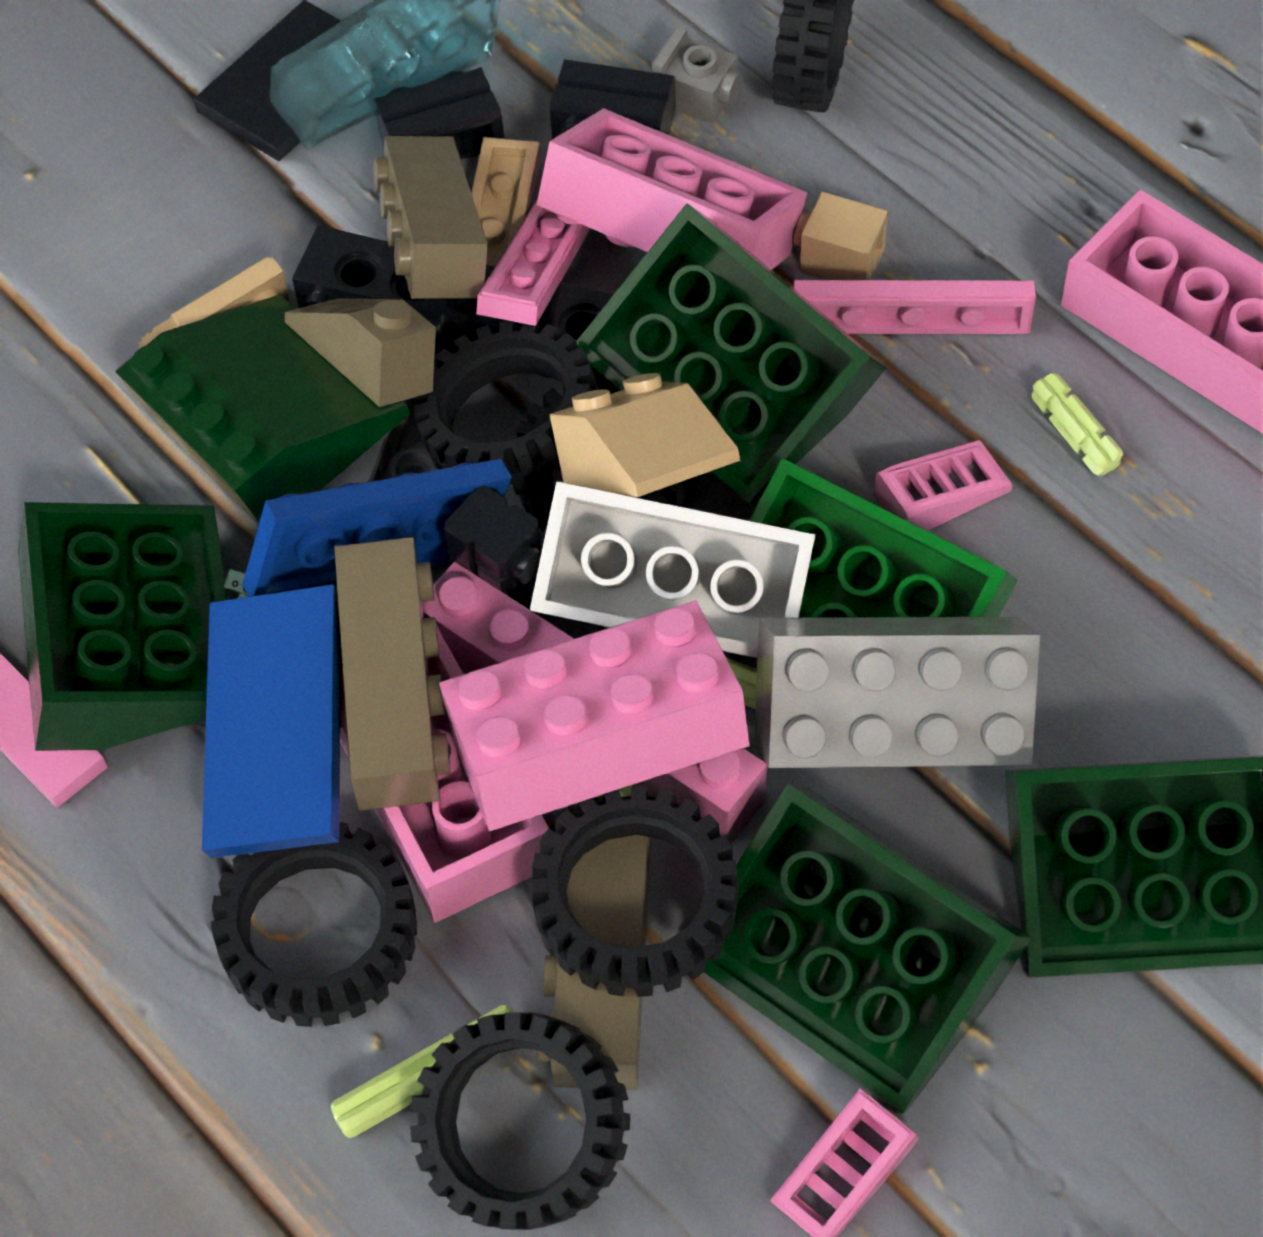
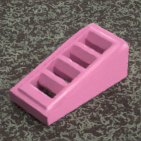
M978 440L898 463L877 472L874 497L883 509L928 531L1011 492L1013 484L983 443ZM975 462L987 480L977 482L966 466ZM955 472L965 486L957 489L948 475ZM936 481L944 493L936 495L929 483ZM917 490L923 499L915 501L910 492Z
M859 1089L770 1201L812 1237H837L896 1169L919 1139L916 1133L862 1089ZM861 1121L890 1143L882 1154L853 1131ZM843 1142L872 1165L864 1176L835 1153ZM824 1164L828 1165L854 1187L846 1199L816 1175ZM805 1185L836 1209L828 1221L797 1196Z

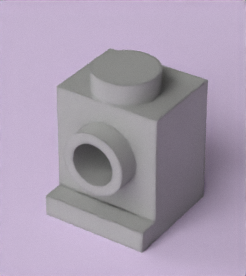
M679 26L676 27L652 63L653 73L675 76V111L714 124L725 105L732 106L735 103L743 83V75L738 72V55L687 37V29Z

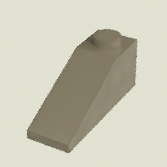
M337 298L285 312V323L378 407L433 392L436 327L403 299Z

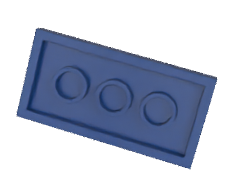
M502 459L479 463L465 462L451 468L423 473L409 472L395 478L361 484L347 483L338 488L300 495L294 493L286 494L277 499L266 500L242 585L248 597L332 584L337 587L334 546L411 537L414 539L418 563L430 561L431 568L450 565L444 534V522L476 488L486 486L504 497L512 477Z

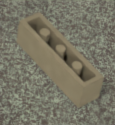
M385 136L384 158H374L373 183L375 193H380L381 218L387 219V239L389 247H394L396 275H405L411 299L478 298V294L485 284L488 243L454 138L439 136Z
M413 537L334 546L350 773L359 811L440 801L438 776L451 774L446 733L434 735L433 716L445 715V706L439 682H442L441 675L429 676L428 658L440 657L435 617L424 618L422 602L434 601L430 561L418 563Z
M568 807V810L573 815L577 813V807ZM633 835L607 840L585 853L571 871L566 891L569 910L584 931L604 943L631 948L645 946L651 837ZM546 955L544 965V997H555L554 1018L568 1022L580 1028L579 1031L593 1037L602 1046L600 1051L605 1056L611 1057L619 1071L615 1073L617 1081L625 1084L626 1090H638L642 997H637L636 988L626 987L624 997L608 994L607 985L604 983H599L596 990L581 983L578 972L575 971L571 976L559 966L557 955ZM539 1051L540 1062H551L554 1087L579 1088L563 1065L544 1052Z

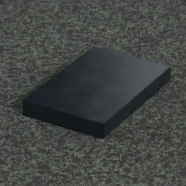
M303 0L194 97L196 110L279 162L389 61L387 48L307 0Z

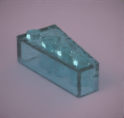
M373 0L297 51L286 55L277 64L272 66L270 101L304 147L309 149L376 115L373 101L375 98L385 96L391 90L398 87L412 88L439 80L442 76L452 71L462 72L491 57L501 0Z

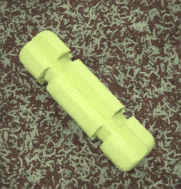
M1050 373L1044 378L1037 380L1033 385V392L1031 394L1033 401L1043 413H1052L1048 419L1077 454L1085 453L1082 460L1093 474L1104 476L1110 471L1115 470L1121 464L1122 449L1111 436L1101 435L1105 429L1077 395H1068L1072 389L1059 374Z

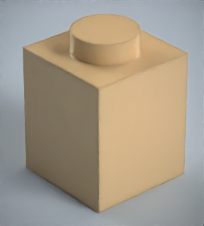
M821 192L812 213L804 211L796 227L794 245L801 247L800 272L827 280H871L885 250L888 211Z

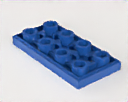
M334 584L210 603L202 851L210 858L339 842L341 633L338 591Z

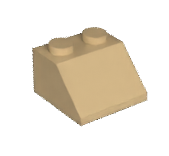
M648 373L627 378L623 381L625 390L610 394L609 390H594L572 397L573 407L549 414L563 482L567 484L625 496L639 497L740 461L738 447L688 383L662 382L659 373Z

